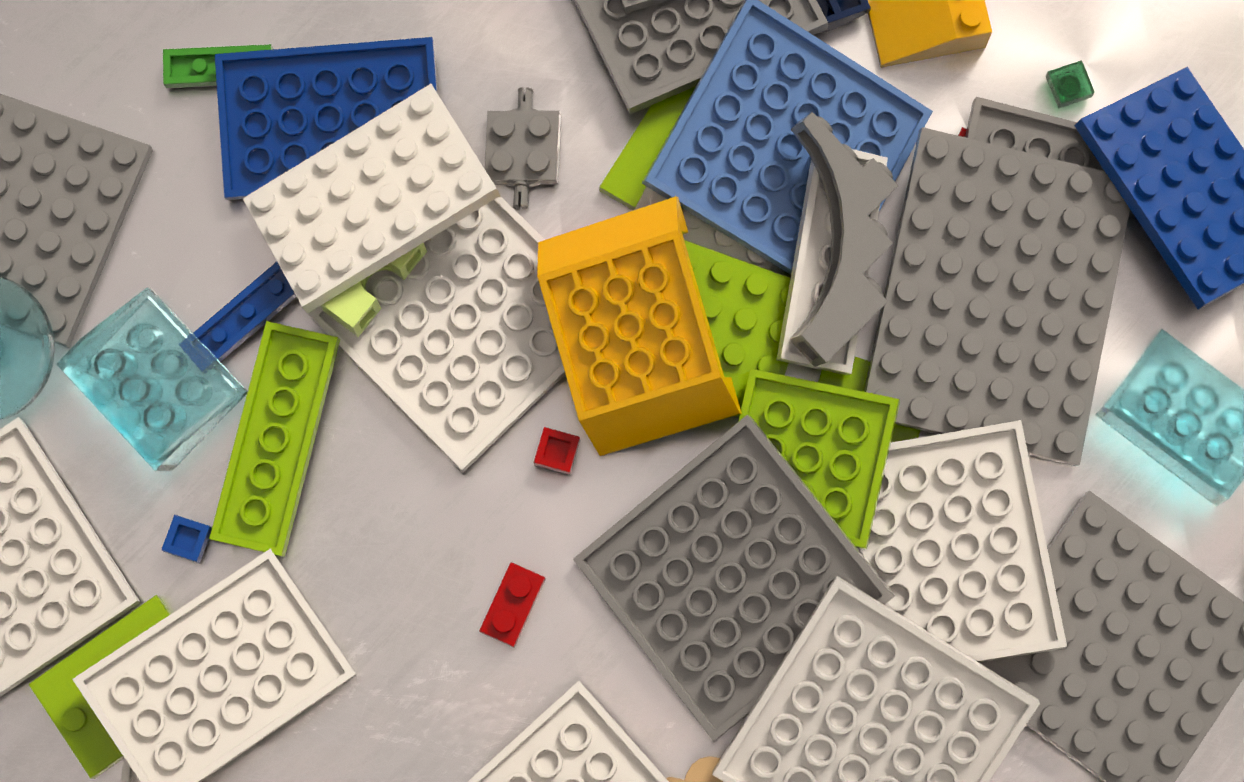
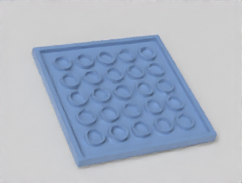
M745 0L642 184L666 199L677 196L681 208L791 275L811 163L808 152L791 129L801 119L813 112L816 116L824 118L830 124L833 130L832 134L841 144H845L854 150L887 157V167L893 175L892 179L896 181L917 142L919 130L925 127L933 111L759 0ZM885 200L880 203L879 211H880L882 205L884 204Z

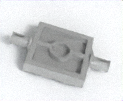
M523 87L518 88L517 109L510 111H487L485 170L494 185H507L514 188L513 208L519 210L520 205L523 210L528 208V188L538 185L558 184L561 114L559 111H538L533 109V89L526 87V92Z

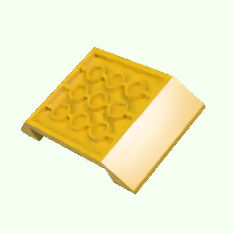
M677 196L538 242L537 277L579 422L600 456L742 414L731 377H724L683 238V234L689 232Z

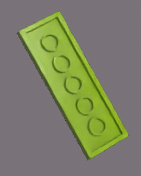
M266 321L209 537L210 540L261 552L271 549L274 555L285 557L340 344L338 337Z

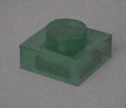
M1082 60L1050 70L1045 76L1058 109L1092 98L1095 94Z

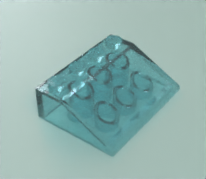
M149 287L81 337L56 364L154 471H173L248 392Z
M1161 329L1095 416L1217 507L1231 497L1244 479V389Z

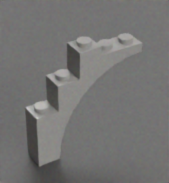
M811 112L801 119L791 131L808 152L822 180L829 205L832 239L829 266L821 293L806 320L789 340L816 367L827 363L888 302L882 295L883 291L880 285L874 279L866 277L863 273L893 244L887 237L888 232L885 227L877 220L871 219L868 215L898 185L892 179L893 175L889 168L883 163L877 162L874 158L860 165L857 161L856 153L849 146L841 144L832 134L833 130L830 124L824 118L816 116Z

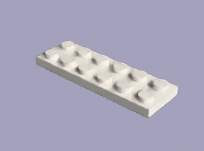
M852 149L856 153L857 161L860 165L874 158L877 162L887 166V157ZM811 160L776 360L842 375L852 374L859 331L827 363L816 367L789 340L806 320L820 295L830 259L832 234L829 205L822 180ZM880 204L868 215L871 219L878 220ZM869 268L863 273L866 277H868Z

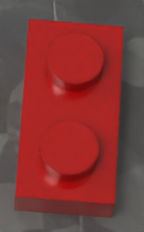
M510 562L479 632L515 648L546 578Z

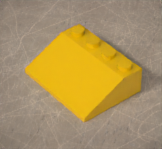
M868 0L871 7L868 15L881 68L986 48L992 34L985 0Z

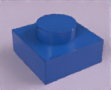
M174 514L161 550L200 564L212 527Z

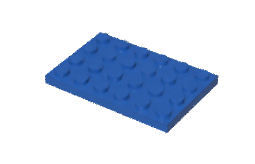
M433 37L215 54L224 198L226 200L243 199L429 84H432L437 92Z
M1188 67L1081 118L1074 125L1197 310L1244 285V148Z

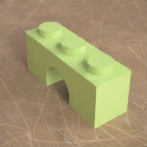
M420 244L378 271H392L405 280L427 253L425 244ZM373 274L321 305L322 310L357 337L361 335L381 310L377 299L366 291L367 281Z

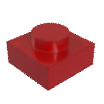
M544 427L534 459V465L570 475L580 443V437Z

